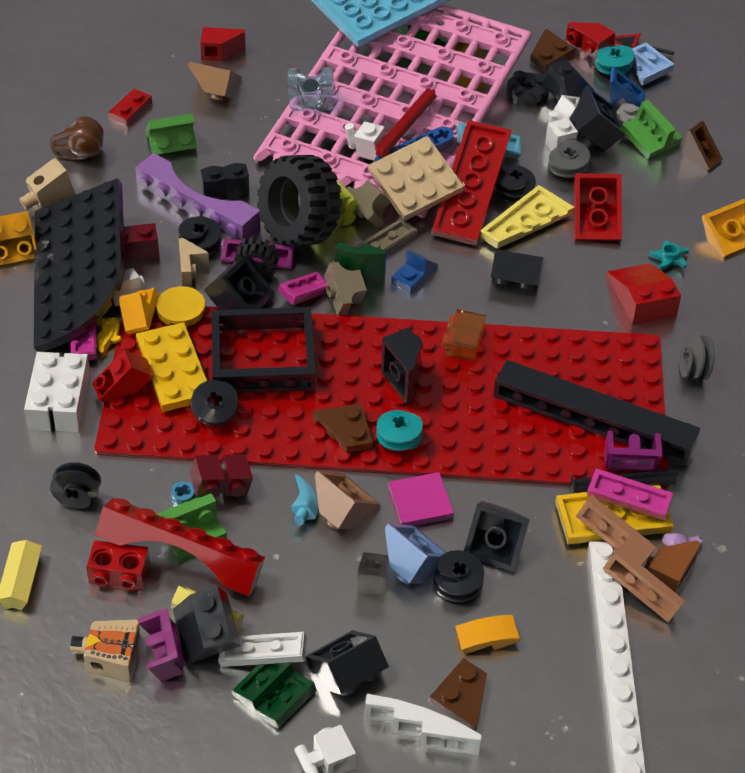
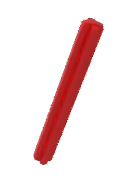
M427 88L376 145L375 154L377 156L385 157L436 99L437 96L434 89Z

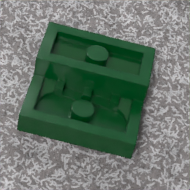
M340 242L334 247V262H339L344 269L349 271L360 270L367 289L383 288L385 286L386 250L366 243L363 244L361 249Z
M291 663L258 664L232 690V693L251 711L279 729L317 691L315 682L294 672Z

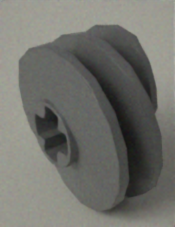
M565 140L561 143L560 147L552 150L549 155L548 166L550 171L555 175L565 178H573L575 173L584 174L589 166V150L578 141Z
M692 334L686 339L682 347L679 363L680 373L683 377H688L689 374L693 379L700 377L702 380H707L710 377L714 367L715 351L712 339L709 336Z

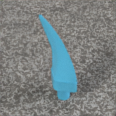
M295 474L299 496L291 506V510L295 514L294 522L302 525L305 520L316 518L319 511L318 499L309 483L301 476Z

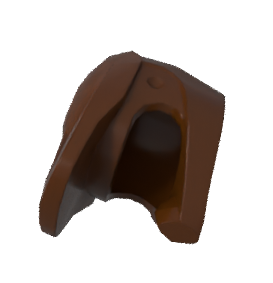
M87 116L78 117L64 131L50 138V147L58 158L70 160L91 158L97 156L103 147L104 131L95 119Z

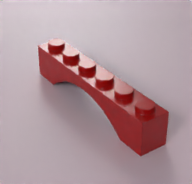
M112 498L103 506L95 534L96 537L119 546L140 541L163 542L177 546L205 563L216 575L222 586L247 596L256 587L265 560V556L259 555L254 549L241 548L234 545L228 539L213 537L200 528H190L182 525L177 519L164 518L157 515L151 509L136 507L122 498Z

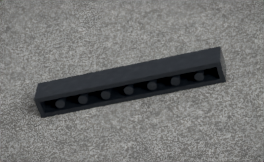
M506 360L495 379L493 397L604 437L607 436V431H613V440L628 445L629 436L636 434L640 437V449H652L655 433H661L662 458L684 466L688 465L698 441L700 427L519 363Z

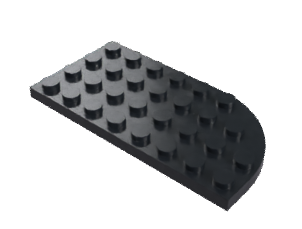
M118 178L35 211V244L37 249L34 251V349L37 352H44L60 346L88 330L86 326L97 316L99 318L104 316L112 306L111 299L115 292L121 290L125 276L123 192L122 183Z

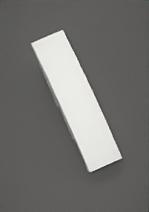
M367 694L365 719L393 723L392 733L421 737V748L479 755L481 734L458 721L428 708L405 701Z

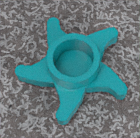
M665 240L661 250H649L650 257L661 260L660 270H664L672 264L681 266L683 269L687 267V263L682 256L689 254V248H680L678 245Z

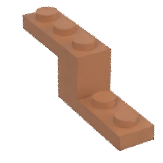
M591 495L576 517L616 549L603 567V570L664 620L669 622L684 604L685 600L643 567V564L657 547Z

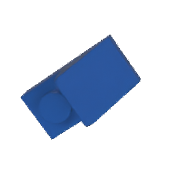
M615 67L612 68L610 104L614 105L624 98L626 103L640 107L641 103L645 101V91Z
M407 250L405 264L391 276V284L411 294L438 268V264L421 254Z

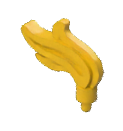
M98 317L97 319L95 318L98 327H102L103 330L97 335V347L101 355L105 357L112 342L118 343L122 340L121 336H118L120 324L115 318L106 319Z

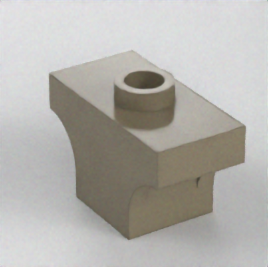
M369 180L359 188L348 186L346 189L357 200V209L354 212L361 219L365 216L379 229L384 224L383 212L391 203L389 199Z
M339 262L329 263L324 275L327 284V295L332 299L336 314L347 315L351 305L361 303L367 291L361 271L346 270Z

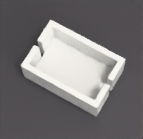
M36 353L24 407L28 430L51 431L49 410H53L56 431H80L90 379L88 354L65 353L64 357H60V353Z

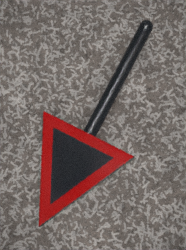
M641 33L615 36L614 44L628 46L633 49L641 45L637 43ZM653 47L660 53L674 55V51Z

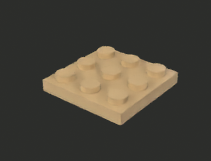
M428 136L368 165V171L403 221L464 190L463 184Z

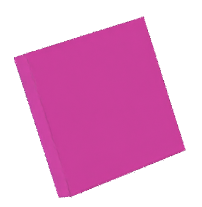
M439 472L388 482V489L400 524L419 526L454 518V512Z

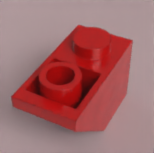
M569 22L567 24L565 41L596 59L598 50L614 46L616 33L601 23Z
M203 27L200 40L201 60L223 61L246 49L245 29Z
M124 349L92 383L99 401L105 402L138 393L154 375L147 358Z

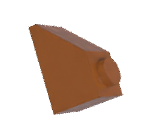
M696 540L660 547L655 557L650 555L644 568L677 594L697 560L701 542Z

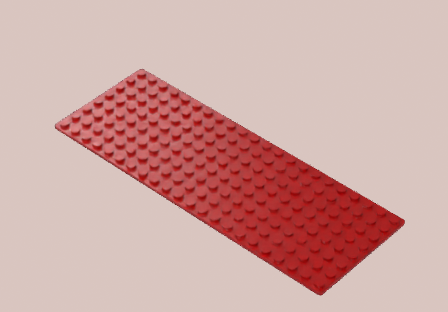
M206 306L201 320L193 325L186 326L206 380L210 381L213 380L211 310L220 309ZM155 307L149 330L170 326L159 319ZM311 313L315 359V391L237 393L238 406L233 418L226 424L216 427L207 426L199 422L192 413L191 405L162 412L150 380L138 393L104 402L94 451L97 455L193 461L195 455H218L220 463H223V455L246 454L249 465L415 476L439 472L440 476L445 478L569 486L570 477H574V479L593 477L596 468L615 475L637 473L640 471H614L604 467L606 437L493 397L495 379L505 361L509 360L665 415L661 338L653 334ZM122 317L118 334L122 340L116 343L113 360L124 349L142 356L136 341V333H126ZM407 327L415 335H418L423 343L420 378L412 402L409 405L404 403L381 373L382 338ZM304 328L220 331V369L307 366ZM214 399L210 400L214 407L218 406L219 403H215ZM362 404L373 442V449L346 453L339 446V443L326 433V428L320 422L316 424L313 421V411ZM402 410L419 416L423 422V435L419 446L404 451H394L382 446L376 437L377 421L382 414L389 411ZM613 440L614 447L628 448V445ZM660 457L658 470L669 469L668 459ZM669 485L660 486L662 490L668 491Z

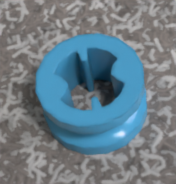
M182 481L172 486L171 498L174 506L195 498L194 488L191 483Z

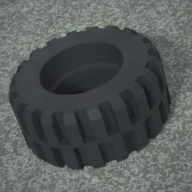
M286 155L273 160L264 170V175L259 181L261 184L260 188L257 190V196H259L257 207L261 213L259 217L265 224L266 232L271 233L270 237L276 242L290 247L319 244L327 240L332 235V231L336 229L338 225L337 220L340 219L342 213L340 211V206H342V199H340L341 186L337 183L338 178L332 172V167L322 158L314 155Z

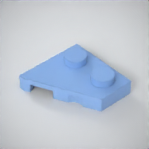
M645 42L632 49L635 54L633 67L641 85H645L673 71L674 63Z

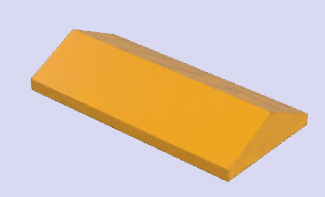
M745 198L702 216L707 241L722 257L745 249Z

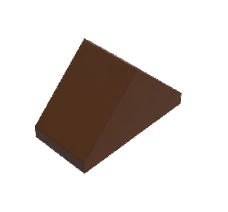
M702 120L686 132L682 156L703 169L710 170L722 161L723 158Z

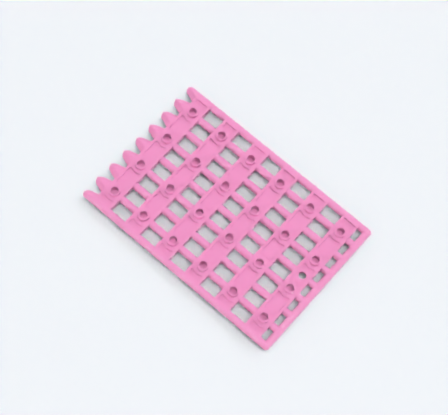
M442 4L405 23V25L411 26L406 35L395 32L397 29L395 28L364 44L373 48L367 57L357 53L361 46L357 47L354 43L349 50L339 48L338 46L343 38L350 40L339 29L305 79V81L308 79L317 80L319 88L315 92H307L303 89V84L301 85L255 153L253 159L255 162H260L269 155L273 156V160L286 155L318 156L332 167V172L337 175V182L340 181L344 186L352 183L355 184L354 188H359L369 180L385 195L368 171V165L370 164L361 162L360 159L362 157L357 156L356 150L351 158L340 155L345 144L348 145L345 125L352 123L354 130L358 131L361 127L359 123L365 114L375 117L376 119L373 124L382 126L384 121L396 124L420 95L429 88L436 91L437 97L430 110H425L409 128L416 131L412 139L438 127L445 126L452 129L454 133L453 143L457 144V125L461 122L458 119L463 111L475 114L472 121L481 123L529 42L532 33L522 28ZM419 29L430 32L425 41L414 38ZM439 35L450 38L445 47L434 44ZM458 41L469 44L465 53L453 50ZM477 48L489 51L485 59L473 56ZM382 51L393 54L388 63L376 60ZM497 54L509 57L504 66L493 63ZM401 57L413 60L408 69L396 66ZM421 63L432 66L428 75L416 72ZM325 66L335 69L330 79L319 76ZM441 69L452 73L447 82L436 79ZM344 73L355 76L350 85L338 82ZM460 76L472 79L467 88L455 85ZM363 79L375 82L369 92L358 88ZM481 82L492 85L487 95L476 91ZM383 85L394 88L389 98L377 95ZM403 92L414 95L409 105L398 101ZM305 95L316 98L310 108L299 105ZM325 101L336 105L331 114L319 111ZM443 104L455 108L449 118L438 114ZM344 108L356 111L350 121L339 118ZM286 124L296 127L290 138L280 135ZM305 131L317 134L311 144L299 141ZM325 138L337 141L331 151L319 148ZM401 138L394 147L403 144L408 140ZM458 145L452 155L440 152L451 169L459 149ZM430 208L417 214V217L424 218Z

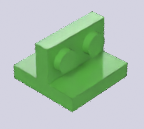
M649 100L641 103L635 118L622 124L626 136L647 159L680 144L683 139L673 125Z
M193 113L149 120L145 132L146 137L149 138L152 154L155 153L161 156L196 150Z
M212 494L196 497L157 513V515L164 518L177 519L182 525L190 528H200L213 537L227 539V533L217 518L216 500ZM169 544L177 560L191 555V553Z

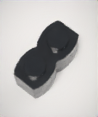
M232 163L224 167L209 166L201 169V185L204 196L225 200L227 198L241 199L250 195L249 173L246 164Z

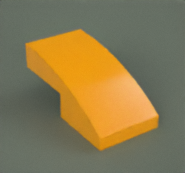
M513 615L486 617L455 626L461 649L465 655L491 645L494 650L521 641Z

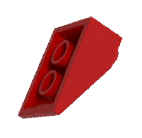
M575 173V240L622 241V174Z
M647 263L606 272V276L632 325L677 316L682 295L673 279L653 264Z

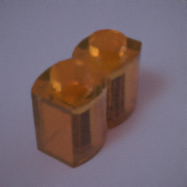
M457 309L455 316L450 315L447 328L450 331L449 333H444L442 347H446L445 355L475 361L485 328L486 314Z

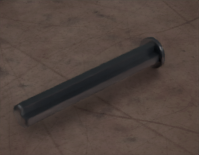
M675 469L618 474V476L647 485H672L677 481ZM570 477L571 494L587 492L592 477L580 479Z

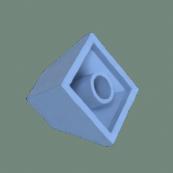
M388 523L385 527L389 564L397 572L396 576L399 580L409 585L411 583H424L435 574L439 558L447 552L414 525Z

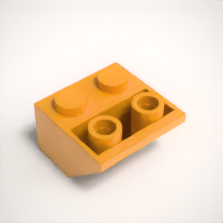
M25 211L0 216V265L34 259V251L37 248L29 212Z

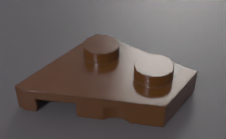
M545 29L531 53L530 62L545 72L549 69L550 65L573 56L575 48L548 29Z
M362 404L313 411V421L316 424L320 422L326 428V433L333 440H336L346 453L373 449V442Z
M463 658L430 695L429 703L452 719L476 732L487 673Z

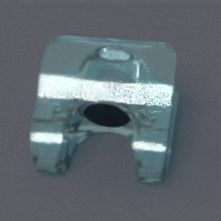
M321 67V73L316 76L302 75L299 68L287 69L289 106L292 110H303L306 108L329 110L334 107L332 67Z

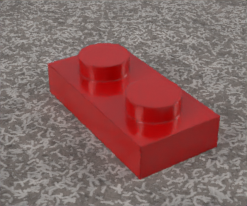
M134 88L108 112L109 119L128 126L152 103V96Z

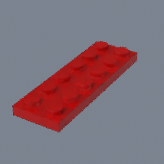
M467 121L452 167L453 172L463 184L464 190L440 203L432 228V235L477 246L480 230H482L512 130L475 121Z

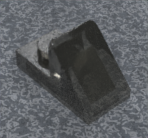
M363 552L357 572L358 592L378 595L385 594L387 573L390 566L388 555Z

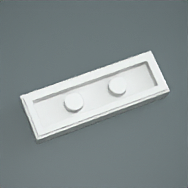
M305 632L239 636L241 646L220 653L218 662L221 667L304 662L307 636Z

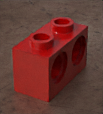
M94 540L86 566L88 582L97 586L107 585L122 587L127 590H143L150 566L149 548L129 544L119 546L112 542Z

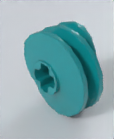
M624 45L604 47L597 51L595 66L600 72L611 75V69L614 67L626 75L631 72L635 54L630 47Z
M389 411L382 414L378 419L376 437L382 446L390 450L404 451L417 448L422 440L423 422L419 416L407 411Z

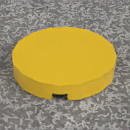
M185 286L169 288L162 292L156 303L158 317L167 325L183 322L185 326L193 325L201 320L206 308L203 295L196 289Z

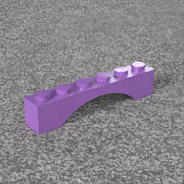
M155 153L135 167L137 185L156 194L159 198L165 199L194 217L202 216L214 220L219 225L220 230L237 240L248 239L261 228L260 210L243 201L220 200L193 191L176 176L171 162Z

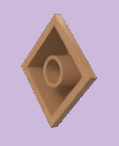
M189 62V68L203 91L211 95L210 99L223 101L224 98H232L242 76L230 70Z
M316 472L315 483L319 513L327 519L326 523L335 530H352L381 506L377 500L345 474Z

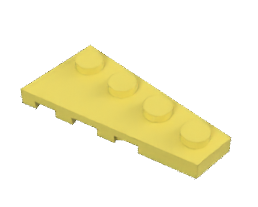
M538 185L480 230V238L498 249L574 214L575 207Z

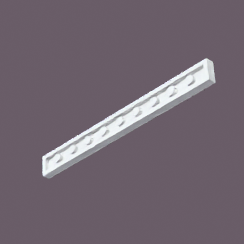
M589 542L588 553L613 772L646 773L622 584L603 570V567L616 549L608 542Z

